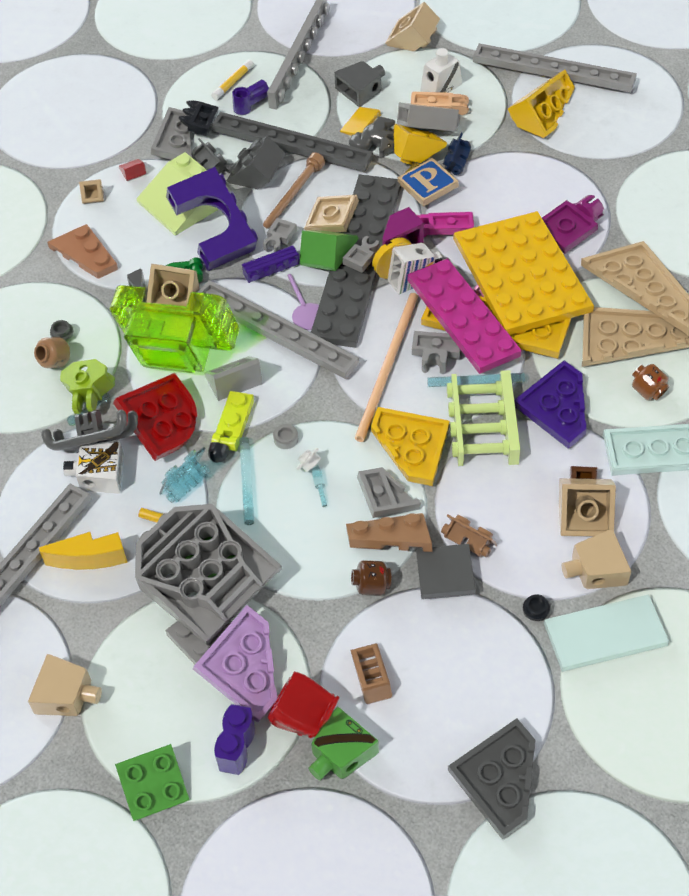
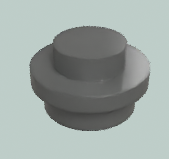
M58 320L51 325V337H60L67 341L73 336V327L67 321Z

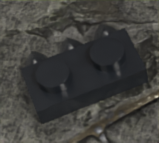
M195 100L186 101L190 108L182 110L186 116H179V120L188 127L187 131L208 136L211 124L218 114L219 107Z

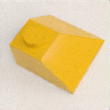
M399 124L394 125V154L400 157V161L411 165L413 162L422 163L447 145L446 141L433 132Z

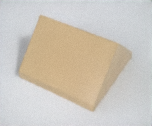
M151 264L146 310L190 317L197 302L195 293L200 289L196 270Z

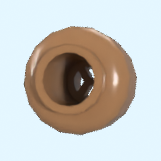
M46 337L38 341L34 349V356L37 362L44 368L64 367L70 359V347L63 338Z

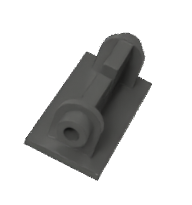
M198 138L201 145L193 149V157L206 170L215 167L219 174L224 169L229 174V170L225 167L227 161L219 153L217 155L214 154L216 149L209 142L205 144Z

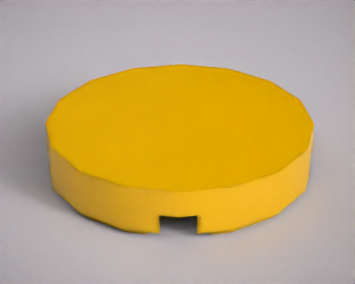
M408 239L390 240L392 243L382 245L375 253L372 266L379 277L388 279L392 249L394 247L411 245Z

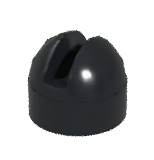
M212 442L208 449V457L212 462H223L228 456L229 447L219 442Z

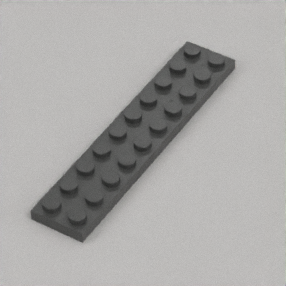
M359 174L353 195H357L359 202L347 231L341 233L357 235L359 239L355 244L359 246L362 245V239L365 236H369V244H374L378 240L380 248L389 216L394 213L401 185L398 179ZM343 262L336 271H329L311 333L334 345L357 347L377 275L372 262L363 273L343 265Z

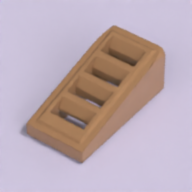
M375 643L350 650L365 703L371 704L391 698V686L378 644ZM375 656L374 659L366 660V661H363V662H360V661H359V660H362V659H365V658H369V657Z

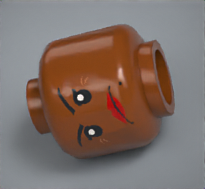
M654 364L647 365L646 367L641 365L632 374L635 378L632 382V387L646 400H652L653 398L658 400L670 387L668 385V376Z

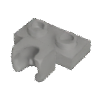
M414 331L412 355L422 356V372L427 373L429 366L438 365L440 373L445 374L447 358L459 359L460 348L448 333Z

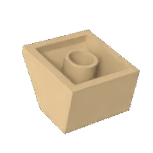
M423 2L398 19L385 44L409 51H416L420 47L425 48L431 41V35L437 30L436 26L440 18Z
M559 478L561 536H596L610 529L614 531L616 485L612 479Z

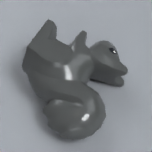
M378 116L373 123L364 128L362 133L356 132L349 139V145L364 150H369L372 145L378 146L379 157L383 158L394 151V129L391 127L395 125V120Z

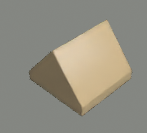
M101 179L79 182L82 204L104 201V189Z

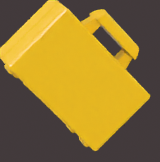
M359 107L340 132L350 136L356 132L362 133L367 125L373 123L378 116H381L380 110Z

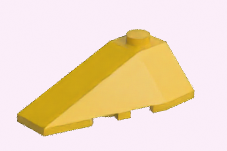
M566 70L561 71L508 108L511 119L518 128L542 138L548 136L557 128V120L563 115L564 111L562 109L568 103L575 88Z

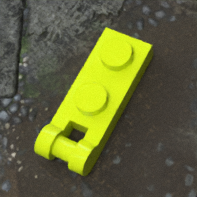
M229 392L211 443L219 442L227 445L231 451L238 450L254 403L253 394Z

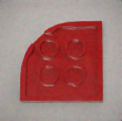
M176 373L121 395L114 400L113 404L117 410H124L126 412L127 423L128 413L130 411L137 413L138 425L134 433L154 461L182 448L189 441L195 430L197 408L191 394Z

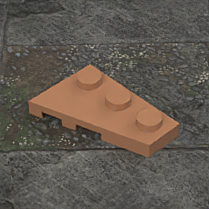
M87 224L47 242L51 250H57L67 260L71 259L78 263L80 268L97 279L118 270L117 263Z

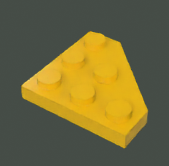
M377 407L371 425L373 435L407 481L433 486L449 431L450 421Z

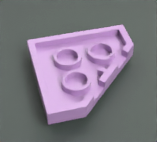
M246 605L194 665L193 670L235 705L251 708L253 720L259 723L275 703L277 692L273 676L274 666L269 641V623Z

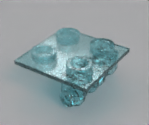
M203 447L198 452L194 449L183 459L185 462L179 468L175 465L169 469L164 475L166 478L161 482L163 486L159 494L162 495L166 491L168 493L166 498L171 503L174 501L178 502L187 492L191 491V487L195 488L197 484L207 478L210 469L205 464H199L206 448Z

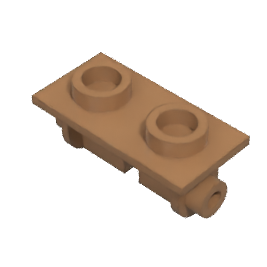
M447 514L451 522L449 525L447 523L444 524L441 529L444 537L458 545L462 544L465 538H468L469 540L466 544H469L471 552L479 557H488L491 552V548L488 547L490 543L497 546V543L492 539L493 534L482 527H479L478 530L470 527L471 522L458 514L455 518Z

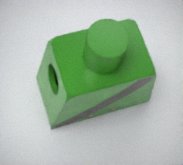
M337 706L329 720L323 725L311 743L312 753L317 759L308 769L320 781L330 770L340 779H345L379 753L378 740Z

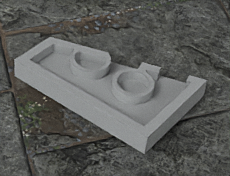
M168 107L151 147V155L173 160L186 152L192 157L190 131H187L188 127L179 120V116H186L182 110Z

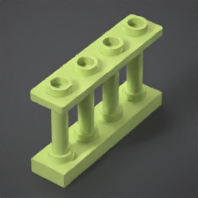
M510 370L500 371V381L492 384L457 385V375L451 374V383H447V398H452V402H448L449 417H454V422H450L451 437L456 439V442H452V456L457 457L458 466H463L464 454L503 453V455L508 456L509 465H519L520 443ZM496 393V396L500 395L501 397L498 403L459 404V395ZM498 413V415H503V420H500L498 423L461 424L460 414ZM500 432L501 435H505L506 439L502 440V443L463 444L462 434Z

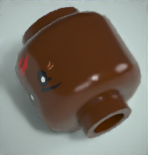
M362 560L357 565V569H352L351 585L356 586L358 593L361 595L381 596L385 593L386 589H390L391 569L387 568L386 564L382 561Z

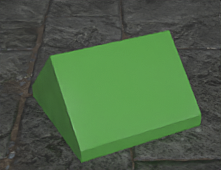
M302 230L299 263L302 266L336 271L343 262V257L359 238L357 235L324 230Z

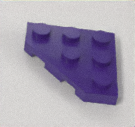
M565 360L514 400L515 408L568 449L586 435L583 374Z

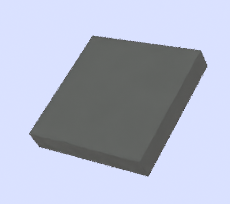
M469 544L432 547V552H424L423 548H416L421 599L475 595Z

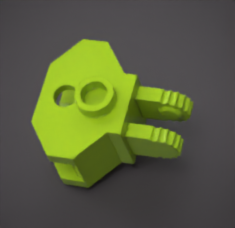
M96 359L73 362L61 371L60 381L73 395L72 410L75 414L82 412L84 402H86L89 412L96 410L97 402L102 400V396L115 385V377L107 372V366ZM83 367H87V370H86V371L81 370V369H82Z

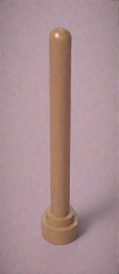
M314 152L308 157L305 170L264 221L263 226L266 229H269L276 218L281 215L312 173L322 169L325 165V159L322 155Z

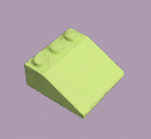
M186 152L169 161L136 198L142 207L175 236L219 210L213 206L202 205L176 216L166 198L167 187L206 171L204 167Z

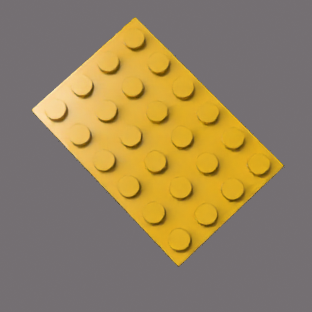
M538 211L454 233L453 240L495 318L509 335L593 312L594 305Z

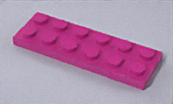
M448 258L408 274L407 281L479 374L521 357L522 350Z

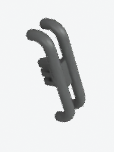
M94 410L83 415H75L77 436L64 439L63 432L60 429L54 430V439L49 429H43L41 436L44 444L54 451L77 450L81 446L114 441L132 435L138 425V415L135 411H130L127 423L126 412L119 410L116 413V425L112 428L103 429L101 413L99 410Z

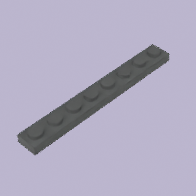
M220 112L211 124L212 131L251 142L268 136L282 150L307 157L316 152L322 155L326 162L363 172L367 170L373 159L372 151Z

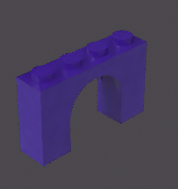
M215 167L167 187L166 198L176 216L195 207L209 205L218 208L227 217L229 226L224 232L198 244L197 253L207 271L255 251L258 241L257 234L254 229H250L244 211L239 210L236 205L235 195L233 192L228 191L223 174H219Z

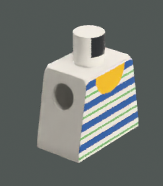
M423 243L394 247L392 249L388 282L399 295L413 289L407 281L408 274L442 261L441 254L438 251L432 253Z

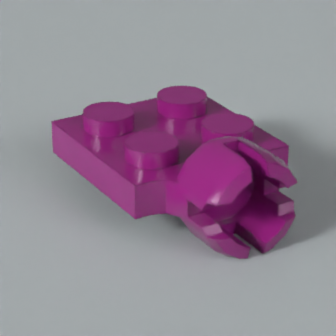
M587 195L577 203H571L566 200L542 217L564 254L598 230V223L595 221L604 215V207L598 198L592 203H588L595 198L594 195Z

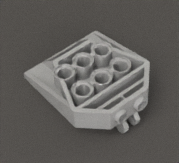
M213 504L173 507L168 513L163 514L157 524L149 531H145L136 542L135 578L140 590L206 645L282 570V566ZM207 537H213L208 541H204V539ZM189 555H194V557L190 559H185V557ZM230 555H236L233 559H226ZM171 573H174V574H175L174 576H172V577H170V578H165L168 574H171ZM213 573L217 574V575H216L215 577H213V578H208V576H209L210 574H213ZM198 592L196 596L188 597L189 594Z

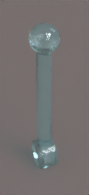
M109 393L102 395V400L98 401L97 405L103 401L107 402L110 399ZM87 407L83 409L80 414L83 415L84 413L89 412L87 410ZM70 415L67 418L70 426L75 425L74 415Z

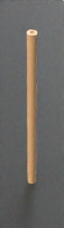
M410 293L358 427L355 439L359 442L365 440L418 300L416 293Z

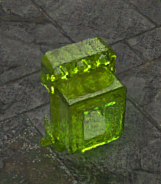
M126 285L116 287L109 310L122 329L124 339L143 367L187 373L203 372L210 349L230 351L235 348L240 328L227 300L222 296L191 292L185 307L143 302L146 292L145 287Z

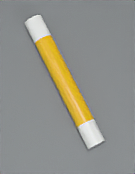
M247 60L211 94L212 98L218 100L254 66V63L251 60Z

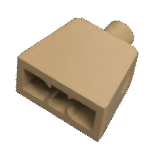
M613 529L574 545L572 561L561 564L564 577L567 579L579 576L586 589L626 586L631 575V569Z
M47 654L28 703L34 714L77 716L80 714L84 702L99 703L102 689L101 687L91 686V678L84 667Z

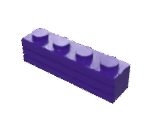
M294 245L243 263V275L248 283L294 267L300 264L299 253Z

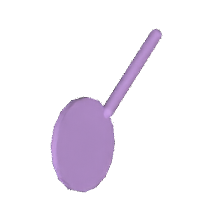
M288 274L289 281L301 303L293 311V323L305 330H312L319 305L313 303L306 304L293 276Z

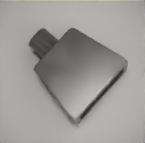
M360 61L334 72L335 89L358 107H361L381 91V78L385 76V70L381 65L372 68L364 61Z

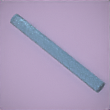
M511 373L512 383L525 382V374ZM500 374L457 376V385L492 384L500 381ZM451 376L427 378L428 387L447 386V383H451Z
M242 437L239 439L243 513L244 524L249 526L254 524L250 444L248 437Z

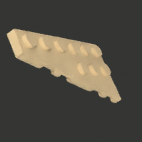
M644 241L581 258L582 267L689 336V294Z
M594 307L593 312L583 315L582 367L689 348L688 335L651 311Z

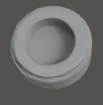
M289 424L278 426L273 432L275 445L281 449L293 448L298 443L297 429Z

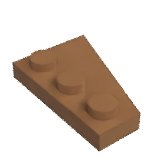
M411 513L405 516L383 517L377 520L356 521L346 524L350 548L382 549L386 545L399 546V550L409 551V547H423L424 552H432V542L423 513Z

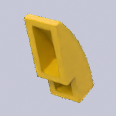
M87 532L39 547L45 565L56 568L86 570L128 563L118 532L94 540L91 533Z

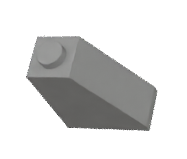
M399 102L397 124L415 128L456 131L460 124V114H458L459 110Z

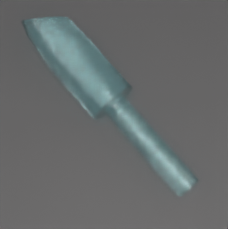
M317 465L311 469L315 488L319 491L322 507H326L327 503L323 490L325 484L320 467Z

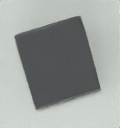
M140 268L127 274V280L131 293L139 303L143 304L145 301V279L143 270Z

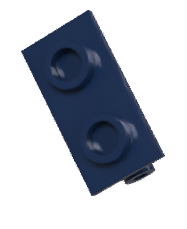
M462 132L457 140L452 139L448 147L450 153H447L442 163L445 165L444 169L451 171L454 175H459L463 172L471 151L470 142L461 139Z

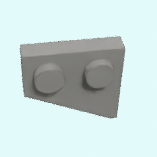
M383 467L358 471L357 479L373 518L420 509V500L417 497L412 499L404 492L405 487L399 481L394 480L391 474Z

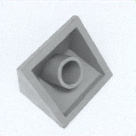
M248 356L204 373L218 401L227 398L230 391L243 392L262 385L260 362L255 357Z

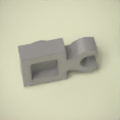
M276 218L267 231V238L263 241L264 250L267 251L270 246H274V252L281 250V243L288 245L297 231V224Z
M365 236L362 239L361 246L354 244L343 257V265L363 273L373 261L374 253L379 250V241L376 240L374 244H369V236Z

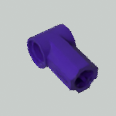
M260 80L247 88H235L232 91L233 111L238 115L250 113L252 105L268 97L267 91L269 87L267 82Z

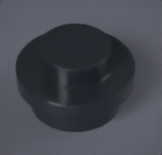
M534 594L524 601L523 613L532 621H542L550 613V604L544 596Z

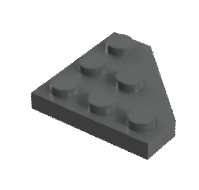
M518 718L448 765L449 773L502 840L526 824L528 817L535 739Z

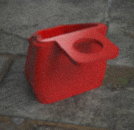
M294 671L280 691L269 712L268 719L277 728L297 733L298 736L308 735V738H312L318 734L320 728L329 720L340 697H335L333 693L328 692L308 676Z

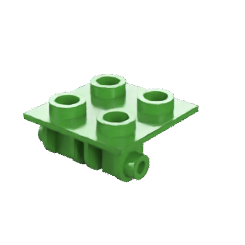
M171 744L115 764L133 821L190 800Z

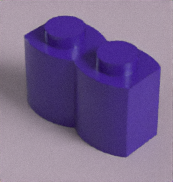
M231 704L224 713L222 720L223 731L216 740L214 753L220 772L240 775L247 763V748L253 741L255 725L251 708Z

